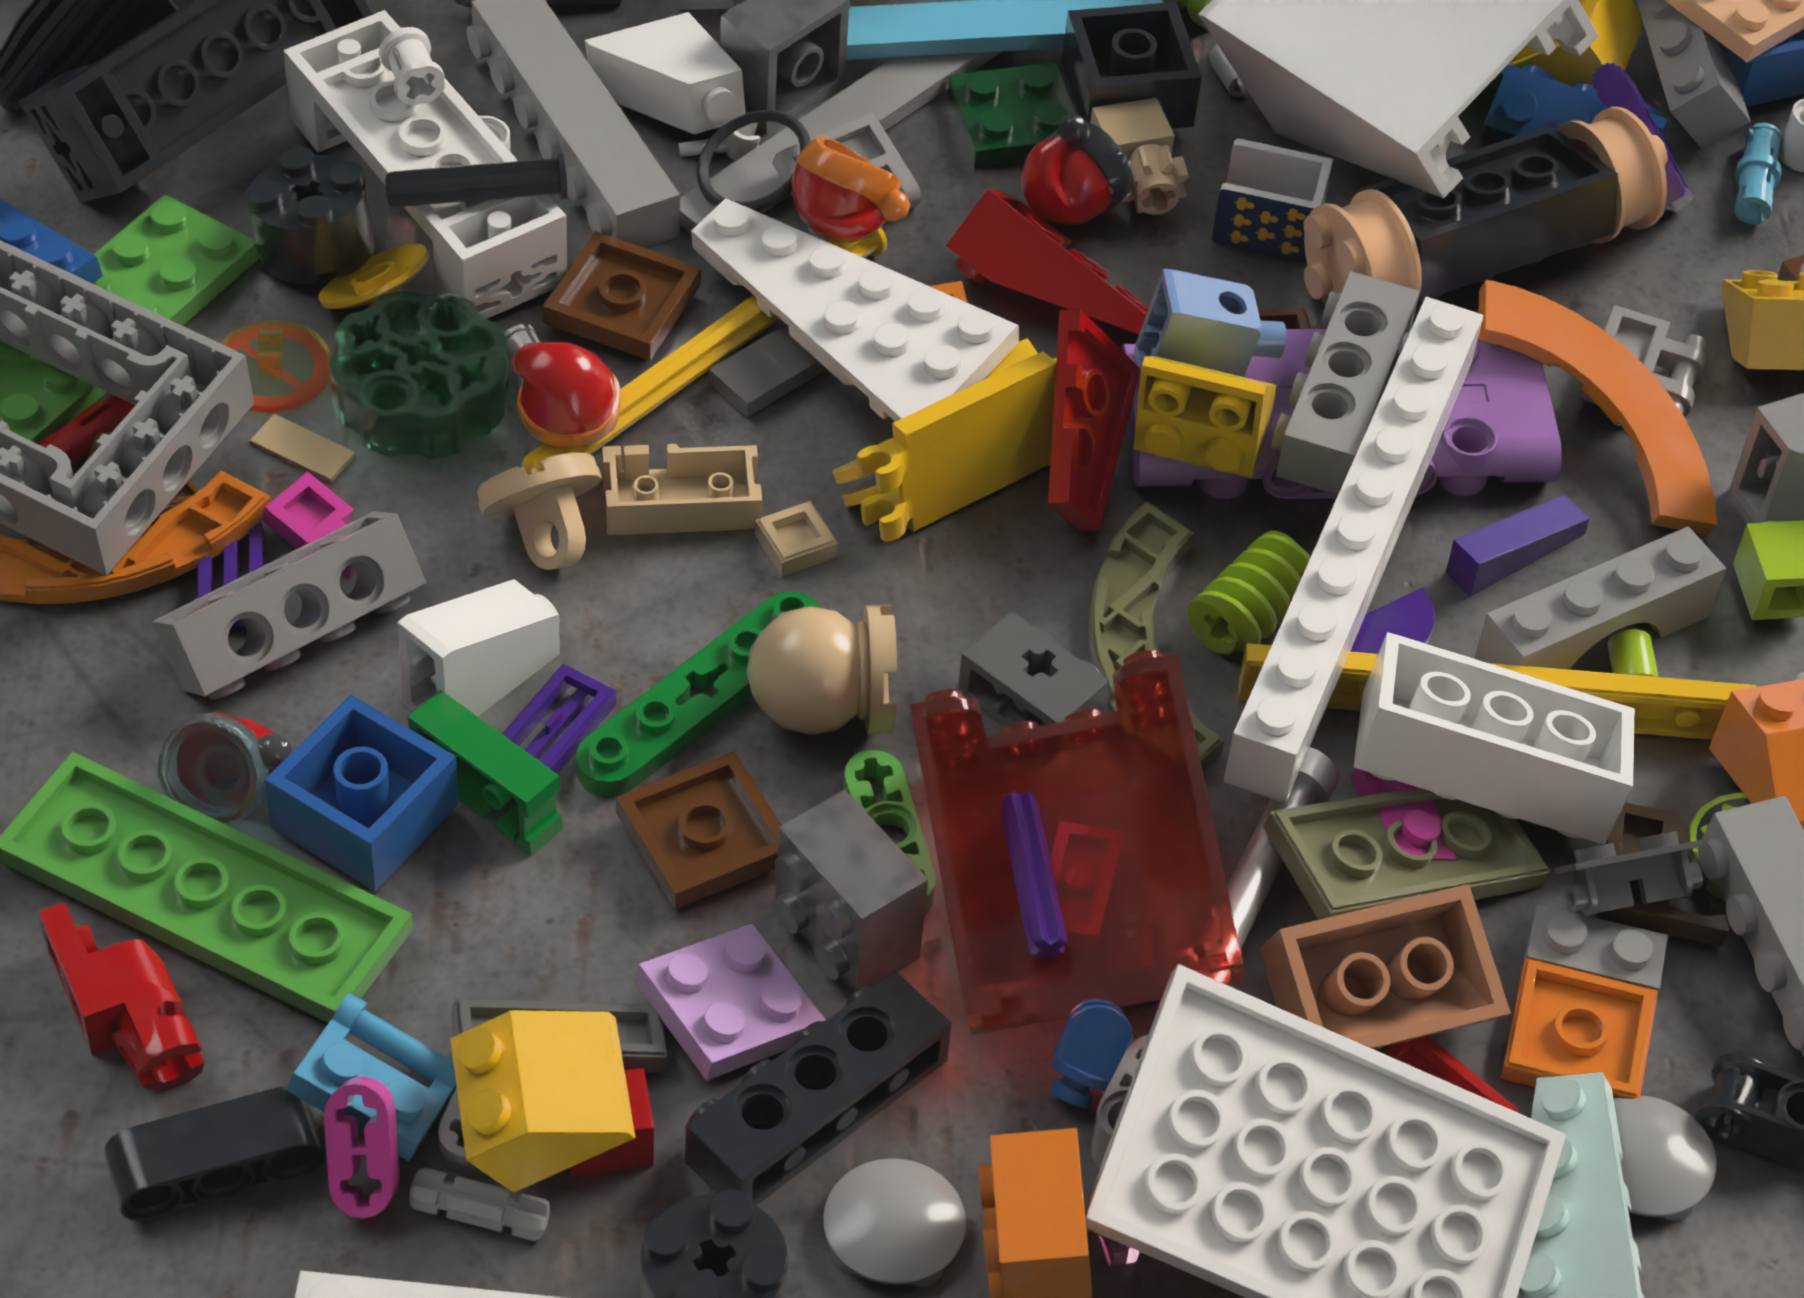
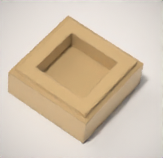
M811 501L755 520L754 534L781 577L837 558L838 542Z

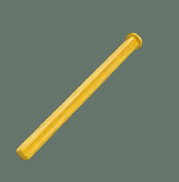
M882 227L872 236L852 243L828 241L830 244L863 258L869 255L879 256L887 248V239ZM752 295L621 388L620 414L616 426L601 440L579 447H557L544 443L525 456L521 466H525L528 475L532 474V468L537 467L538 471H542L541 461H545L550 456L567 453L593 454L706 373L711 367L720 363L780 320L777 315L772 317L766 315L757 306L756 296Z

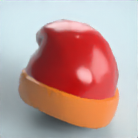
M818 136L808 143L796 158L797 164L792 176L795 207L801 220L818 236L839 243H852L872 236L886 221L894 222L905 218L908 214L910 202L907 195L900 191L902 180L892 173L875 166L840 142L828 137Z
M563 342L529 343L516 350L512 357L511 365L513 371L524 378L518 392L516 407L525 430L539 441L552 446L579 447L601 440L615 428L621 404L619 382L612 373V370L594 352L571 343Z

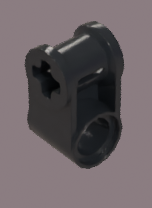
M1734 1053L1718 1057L1711 1070L1714 1081L1709 1098L1702 1101L1697 1107L1694 1115L1695 1120L1703 1127L1710 1139L1720 1144L1739 1147L1774 1160L1788 1168L1804 1169V1079L1764 1065L1762 1062L1747 1055ZM1740 1075L1745 1076L1743 1086L1737 1084ZM1726 1114L1732 1116L1729 1124L1724 1123Z

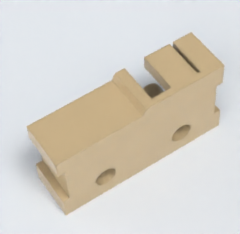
M667 444V469H649V445L624 446V470H622L621 446H603L602 471L603 489L606 497L607 535L755 529V520L762 518L761 484H757V445L679 448L677 444Z

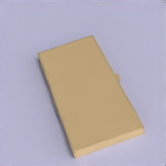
M276 414L249 440L250 445L286 461L289 465L292 464L306 472L308 471L329 483H332L356 456L354 451Z

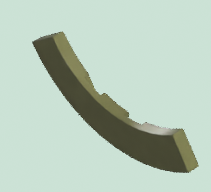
M1146 501L1126 521L1112 540L1107 550V556L1095 581L1088 624L1089 650L1092 664L1105 678L1110 680L1106 705L1117 725L1134 748L1161 775L1182 791L1222 754L1224 739L1207 727L1188 708L1174 687L1167 684L1158 663L1159 655L1154 637L1153 623L1155 603L1168 574L1176 563L1192 548L1194 533Z

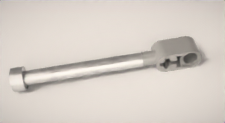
M1309 747L1286 803L1274 799L1270 800L1186 968L1224 983L1284 863L1263 828L1271 811L1328 802L1339 781V772L1336 765L1322 752ZM1148 1035L1137 1038L1127 1048L1098 1105L1091 1144V1156L1098 1168L1101 1166Z

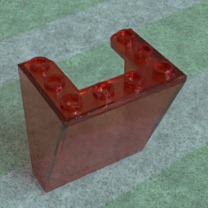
M1149 650L1137 652L1126 657L1123 660V666L1112 675L1116 712L1103 714L1098 709H1085L1067 715L1064 722L1039 726L1037 723L1030 721L1018 722L1002 728L1000 734L987 736L979 702L974 698L964 697V693L960 690L947 689L937 691L926 696L924 702L910 704L965 1012L972 1036L1067 1018L1073 1009L1084 1000H1107L1119 1008L1161 1000L1169 977L1178 964L1227 986L1244 984L1243 960L1178 653L1163 655L1159 651ZM1028 791L1038 799L1067 934V942L1064 945L1065 952L1056 959L1049 956L1037 959L1032 956L1028 949L1000 812L1004 806L1003 798L1011 792L1022 794Z

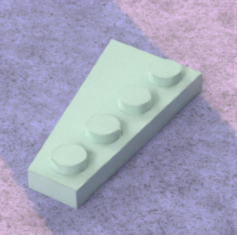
M1603 1072L1537 1078L1531 1119L1567 1135L1517 1298H1645L1641 1292L1638 1274L1641 1271L1638 1247L1633 1240L1629 1213L1632 1212L1629 1191L1623 1181L1620 1163L1623 1159L1612 1088Z

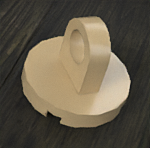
M567 453L550 456L545 461H541L542 471H538L537 467L532 468V474L527 475L525 466L521 468L517 466L491 477L480 485L477 490L481 514L487 518L516 516L525 549L531 561L537 567L545 570L572 567L580 561L585 551L586 535L575 497L588 492L602 480L599 467L596 465L592 455L588 453ZM553 525L556 527L559 535L557 551L551 542V529Z

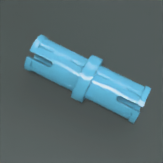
M1757 123L1753 126L1754 131L1751 128L1747 130L1744 157L1738 161L1735 178L1739 185V191L1734 211L1739 220L1748 224L1763 223V216L1766 219L1770 218L1773 190L1779 185L1782 169L1778 162V154L1782 142V134L1776 126L1769 123Z

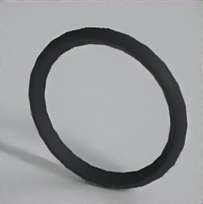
M775 110L748 112L724 124L710 137L698 160L696 176L699 189L704 197L716 207L725 199L711 186L708 173L713 153L719 144L731 133L751 123L763 121L776 122L787 126L795 133L801 152L811 142L809 133L803 124L792 115ZM793 173L780 188L767 196L757 200L733 202L754 211L771 207L786 198L793 191Z

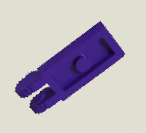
M1608 62L1605 65L1600 64L1598 69L1595 68L1596 72L1592 74L1594 77L1591 80L1594 83L1593 88L1597 89L1596 94L1600 102L1606 104L1608 108L1621 107L1635 114L1645 124L1651 135L1658 136L1666 147L1667 163L1664 167L1667 180L1666 205L1676 211L1693 202L1692 199L1694 197L1635 83L1630 81L1631 76L1627 75V71L1622 70L1620 65L1616 66L1614 62L1612 64Z

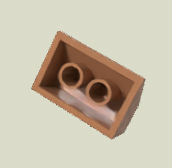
M1469 884L1279 929L1259 949L1278 1008L1373 1050L1507 1017L1511 1014Z

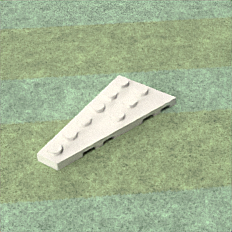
M727 198L691 230L693 249L733 285H743L756 296L757 306L769 317L777 315L789 326V335L844 385H855L869 398L870 408L882 419L890 416L896 422L985 379L1019 343V325Z

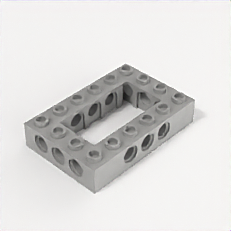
M0 240V341L136 405L110 435L104 433L96 441L98 449L75 475L73 474L71 462L67 454L51 444L44 448L11 432L8 424L0 420V523L107 576L254 404L246 355Z

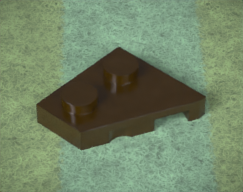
M1625 802L1605 844L1614 843L1616 856L1639 852L1638 838L1677 831L1679 844L1687 843L1689 837L1678 814ZM1687 850L1689 863L1697 862L1700 866L1699 859L1690 850ZM1703 871V885L1701 888L1693 889L1690 897H1678L1643 904L1638 880H1633L1629 882L1634 906L1596 914V918L1717 946H1722L1729 932V922L1725 914L1716 915L1705 892L1709 880Z

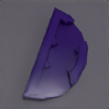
M1422 587L1367 613L1350 652L1378 654L1387 632L1427 644L1434 629L1435 619L1433 603L1424 588Z

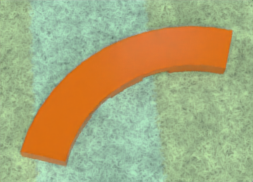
M1485 280L1479 290V314L1484 316L1478 340L1523 353L1548 367H1561L1583 383L1584 386L1581 390L1604 411L1615 426L1622 425L1638 452L1634 458L1646 486L1650 504L1651 525L1677 530L1689 526L1694 533L1709 535L1717 526L1715 498L1706 463L1685 417L1666 389L1648 368L1625 346L1576 312L1521 288Z
M220 471L203 488L187 500L158 515L159 519L146 529L107 576L47 546L31 545L27 539L0 535V601L27 604L78 603L137 592L169 581L197 568L198 562L211 555L213 559L224 552V547L236 539L238 542L249 534V530L263 519L264 507L272 501L271 496Z

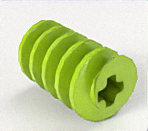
M1271 530L1259 536L1248 547V550L1243 551L1233 561V564H1230L1222 571L1218 578L1214 579L1202 593H1199L1188 604L1187 616L1189 624L1197 639L1208 650L1220 655H1230L1235 650L1245 653L1247 643L1261 644L1262 638H1267L1276 630V624L1282 623L1311 558L1309 553L1291 537L1282 532Z

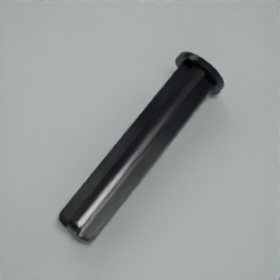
M563 151L556 152V158L390 171L386 174L385 178L387 201L389 206L394 208L559 194L560 200L567 199V175Z

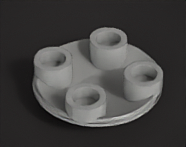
M1640 1096V1099L1615 1098L1614 1105L1623 1159L1620 1163L1623 1181L1629 1191L1632 1209L1630 1213L1648 1217H1664L1671 1221L1686 1219L1693 1212L1695 1205L1707 1195L1715 1178L1716 1155L1709 1136L1690 1114L1670 1102L1649 1096Z
M879 1159L852 1169L835 1184L825 1204L823 1226L827 1242L831 1248V1259L834 1265L842 1272L857 1274L865 1279L882 1284H912L917 1287H927L935 1284L942 1277L944 1268L951 1263L959 1252L965 1236L966 1216L962 1201L954 1187L935 1170L918 1162L905 1159Z

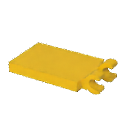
M1042 351L892 423V439L879 445L868 446L857 454L858 475L864 478L875 472L876 489L879 492L878 494L868 496L861 502L862 523L868 526L879 520L880 539L884 542L893 541L905 533L906 526L913 532L1050 465L1056 361Z

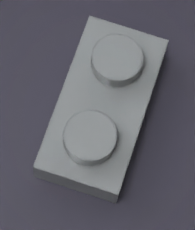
M1536 904L1531 920L1525 957L1655 989L1659 992L1668 935Z

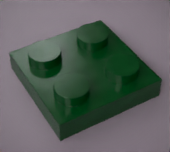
M1056 62L948 76L947 93L974 168L1026 161L1027 155L1035 145L1044 141L1048 135L1058 129L1062 117L1071 113L1076 114Z

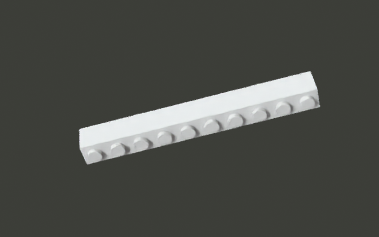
M1425 297L1234 730L1223 782L1283 803L1287 802L1471 367L1484 315Z

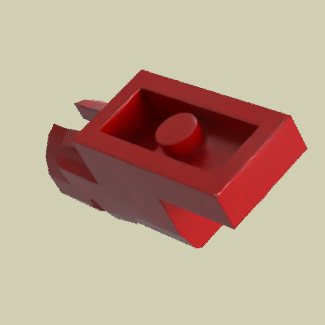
M65 902L38 911L46 951L91 1056L117 1047L135 1072L140 1085L148 1090L172 1089L190 1082L202 1073L205 1062L200 1051L203 1049L191 1023L185 1017L182 1000L176 991L167 968L153 949L143 940L135 939L98 950L88 924L76 927Z

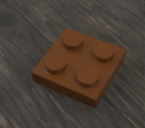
M595 231L544 303L543 323L651 361L700 287L701 267Z
M735 751L616 797V814L675 910L776 869L775 861L778 857L779 827L782 824Z

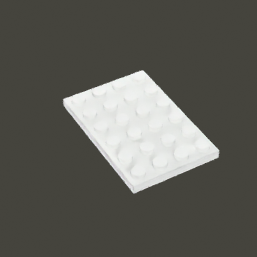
M1178 964L1169 977L1085 1207L1086 1228L1245 1298H1517L1567 1134Z

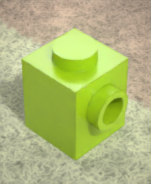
M1804 520L1747 523L1733 561V566L1751 619L1804 617Z

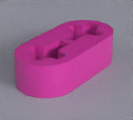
M361 1076L349 1079L331 1095L325 1106L324 1124L328 1183L332 1201L340 1211L350 1217L364 1219L376 1216L392 1201L399 1189L400 1168L396 1107L393 1095L378 1080ZM355 1095L362 1096L364 1107L376 1108L377 1115L373 1116L365 1125V1140H359L356 1117L344 1116L343 1109L348 1107L355 1099ZM360 1155H366L369 1178L380 1179L382 1184L374 1190L369 1199L362 1197L360 1187L349 1186L348 1179H351L360 1168Z

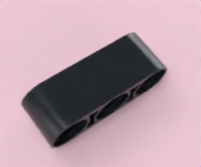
M287 1086L139 1124L118 1132L105 1144L104 1154L120 1212L123 1217L132 1221L154 1220L308 1176L321 1166L325 1158V1152L310 1104L286 1090Z

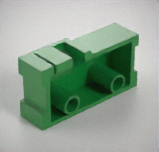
M442 690L438 691L407 716L410 730L456 756L458 799L468 806L479 818L485 816L493 808L501 809L512 799L517 801L515 806L494 822L495 830L513 844L516 843V846L530 857L563 830L562 815L557 812L556 794L560 791V776Z

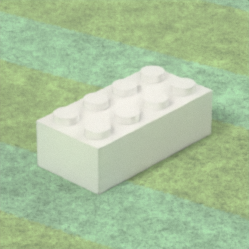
M1387 632L1362 693L1354 768L1370 772L1372 775L1383 780H1396L1432 791L1434 794L1445 799H1457L1490 809L1506 818L1522 819L1545 826L1571 838H1583L1605 845L1633 787L1635 709Z

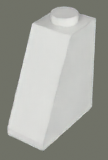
M689 12L585 40L587 61L617 104L692 134L722 127L732 119L746 114L742 69Z
M513 579L406 615L397 622L403 704L411 711H415L438 691L442 690L479 717L560 655V619L555 607L546 597L540 594L534 595Z

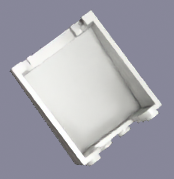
M1212 0L1198 14L1276 134L1389 178H1394L1441 198H1445L1463 179L1459 170L1449 167L1446 161V150L1451 141L1463 145L1470 138L1458 116L1526 45L1530 50L1549 55L1556 48L1552 39H1556L1564 51L1580 56L1599 37L1579 0Z

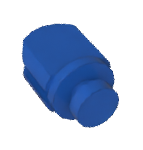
M1091 999L1082 1001L1073 1009L1053 1051L1054 1059L1051 1066L1064 1075V1078L1057 1077L1050 1090L1052 1094L1065 1102L1087 1109L1094 1096L1089 1091V1088L1106 1091L1127 1048L1133 1042L1132 1027L1121 1008L1111 1001Z

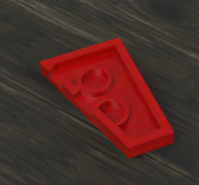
M1068 309L1059 311L1048 503L1078 531L1100 530L1140 368L1081 309Z

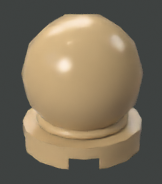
M865 605L863 621H857L856 625L835 610L808 606L782 612L760 632L750 649L746 672L752 695L760 710L782 729L816 735L839 730L857 715L860 720H864L867 735L894 733L897 703H889L888 673H897L895 618L894 615H891V605Z

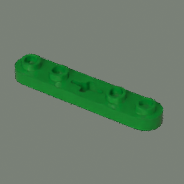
M795 591L779 592L766 599L588 735L578 746L576 754V773L579 783L588 792L607 798L620 796L633 790L753 696L746 670L750 649L761 631L782 612L808 606L821 608V606L814 598ZM713 686V697L709 698L701 693L694 698H690V688L694 687L699 691H704Z

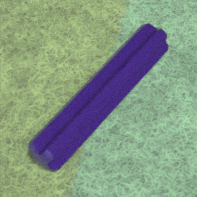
M1028 791L1022 794L1011 792L1003 798L1004 806L1000 812L1028 949L1032 956L1037 959H1043L1048 956L1056 959L1065 952L1064 945L1067 942V934L1038 799Z

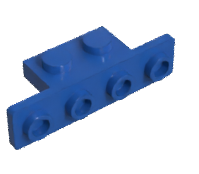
M1507 65L1487 85V87L1498 91L1484 122V132L1504 139H1510L1548 125L1557 129L1563 123L1574 120L1590 124L1599 112L1608 109V107L1600 102L1596 94L1597 89L1593 88L1592 85L1577 83L1573 87L1555 81L1554 76L1550 72L1540 67L1525 65L1523 69ZM1646 104L1662 137L1665 138L1667 120L1659 116L1658 110Z

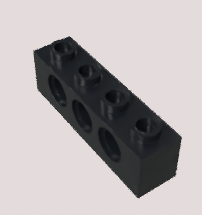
M896 971L889 974L875 986L873 984L862 986L849 998L841 1011L824 1023L817 1021L807 1026L798 1035L793 1046L773 1061L766 1059L754 1065L744 1076L741 1084L720 1100L712 1098L701 1104L693 1112L686 1124L685 1163L716 1194L727 1189L740 1190L746 1193L752 1199L753 1204L757 1206L947 1062L952 1023ZM869 1047L875 1049V1051L867 1052L858 1050L856 1048ZM808 1085H817L825 1089L809 1090L804 1087ZM755 1124H766L772 1126L773 1128L767 1130H758L750 1126Z

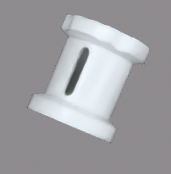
M414 27L401 28L391 32L381 42L378 52L383 66L393 72L394 91L397 98L403 104L410 106L432 102L445 89L444 72L430 58L432 48L430 41L422 30ZM395 50H397L400 56L399 59L396 56ZM426 74H427V76H428L429 83H427V81H426V78H425V75H426Z

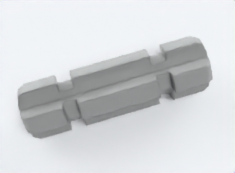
M429 1168L419 1169L411 1184L409 1193L410 1206L419 1211L438 1215L440 1209L447 1210L446 1218L498 1232H503L505 1226L513 1228L511 1235L532 1241L540 1240L548 1225L550 1205L546 1199L524 1193L520 1195L519 1199L511 1198L512 1192L508 1189L459 1176L455 1178L454 1182L447 1181L448 1173Z

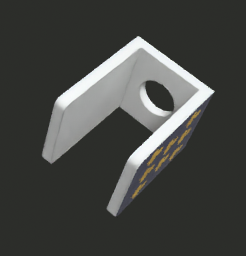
M1236 139L1232 147L1227 182L1221 185L1212 241L1222 245L1307 263L1304 244V220L1314 208L1325 203L1333 159L1249 140Z

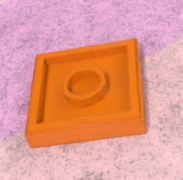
M1525 957L1500 1079L1536 1088L1537 1078L1603 1072L1612 1088L1613 1099L1618 1097L1640 1099L1658 990Z

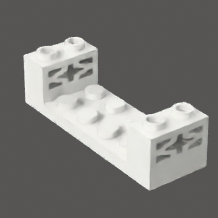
M385 10L284 50L290 120L317 152L348 141L384 184L386 174L390 171L518 161L445 78V89L432 102L410 106L403 104L397 98L394 91L393 72L383 66L378 52L383 39L391 32L401 28ZM395 50L396 56L399 59L400 56L397 50ZM426 74V75H425V78H426L427 83H429V79H428V76H427V74ZM549 195L404 207L433 241L435 292L466 328L555 289L567 272L566 214Z

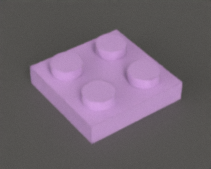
M753 924L640 963L634 980L635 984L706 1081L788 1050L807 1026L817 1021L822 1023L826 1021Z

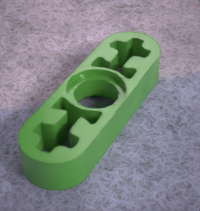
M866 750L859 752L846 764L843 790L845 789L878 826L894 825L906 833L907 838L896 845L928 879L926 915L934 902L936 875L902 765L893 755L884 751ZM875 778L876 783L883 786L882 802L874 804V793L871 784L863 779Z

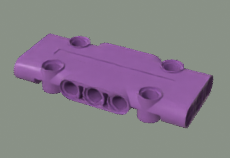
M1286 329V346L1281 358L1254 356L1251 358L1244 377L1276 385L1271 426L1253 478L1219 472L1211 468L1134 450L1140 377L1138 376L1126 424L1134 485L1136 487L1191 486L1193 479H1196L1199 488L1206 494L1214 498L1231 499L1240 496L1249 487L1250 479H1262L1264 489L1268 494L1276 498H1337V494L1277 477L1276 473L1281 451L1271 449L1273 435L1280 415L1283 413L1292 416L1294 408L1288 407V402L1297 373L1309 374L1311 368L1305 366V359L1312 336L1315 331L1325 334L1327 329ZM1477 341L1471 367L1416 496L1427 492L1436 482L1444 491L1453 495H1475L1483 490L1487 484L1488 476H1497L1501 483L1557 481L1561 469V442L1541 362L1500 345ZM1123 344L1121 350L1137 365L1134 353L1135 344Z

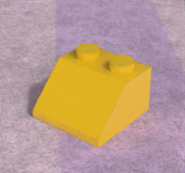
M510 1010L450 1038L466 1160L512 1193L635 1139L616 1018L609 1012Z

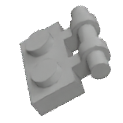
M1614 305L1605 332L1625 346L1648 368L1666 389L1683 416H1687L1695 400V393L1692 389L1693 384L1701 379L1707 365V357L1704 353L1707 347L1705 339L1696 334L1686 336L1683 343L1668 339L1666 336L1671 322ZM1659 366L1669 369L1671 378L1655 374V367ZM1584 391L1582 392V400L1595 403Z

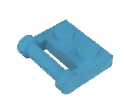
M348 993L331 1021L293 1073L286 1090L325 1113V1106L331 1095L349 1079L363 1076L378 1080L393 1095L396 1107L398 1152L400 1157L409 1161L457 1088L452 1053L449 1057L442 1055L366 1011L367 1002ZM350 1034L431 1080L433 1083L427 1088L346 1041ZM355 1095V1099L348 1107L343 1109L344 1116L356 1117L358 1132L365 1136V1125L373 1116L377 1115L376 1108L364 1107L362 1096Z

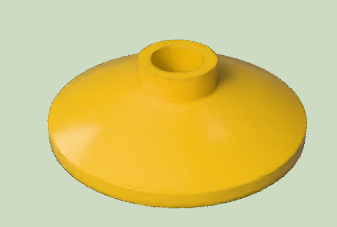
M408 244L371 256L361 268L352 274L341 278L336 276L319 293V301L327 309H349L369 305L373 313L390 309L404 299L401 288L420 272L427 263L430 254L423 244Z

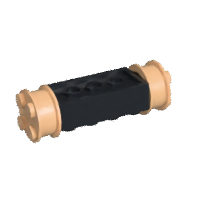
M1611 107L1599 112L1590 124L1574 120L1563 123L1557 129L1548 125L1447 159L1449 167L1459 170L1463 179L1445 198L1402 183L1394 178L1358 189L1350 205L1339 207L1335 204L1326 203L1314 208L1309 216L1305 218L1304 244L1308 266L1304 270V281L1310 295L1314 299H1321L1325 306L1331 291L1341 294L1350 271L1420 291L1418 300L1423 301L1425 297L1432 299L1441 297L1446 292L1474 282L1489 280L1494 275L1523 265L1538 263L1543 258L1571 248L1584 247L1589 242L1596 244L1608 242L1614 239L1620 233L1622 227L1625 226L1635 230L1648 228L1660 219L1666 204L1667 180L1664 168L1667 163L1666 147L1658 136L1651 135L1645 124L1635 114L1621 107Z

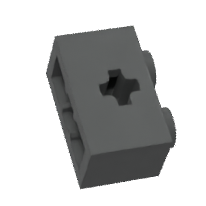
M1011 611L962 652L957 693L1055 764L1104 720L1110 680L1105 678L1093 664L1080 660L1055 642L1043 628L1031 625Z

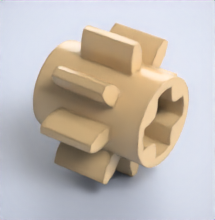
M1145 144L1135 148L1128 155L1127 159L1132 168L1134 182L1133 187L1122 202L1133 200L1137 213L1162 214L1171 210L1178 203L1179 198L1186 197L1187 194L1183 184L1184 181L1189 179L1183 157L1172 159L1169 145Z

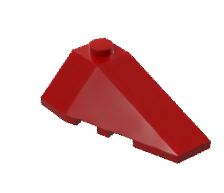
M987 189L946 244L950 250L959 256L954 263L955 266L979 284H983L987 278L996 284L1067 309H1081L1089 317L1137 334L1141 331L1149 306L1125 287L1118 284L1114 288L1107 282V279L1110 277L1107 274L1108 271L1095 260L1086 257L1073 248L1070 252L1067 251L1066 248L1071 240L1050 222L1037 215L1031 207L1013 194Z

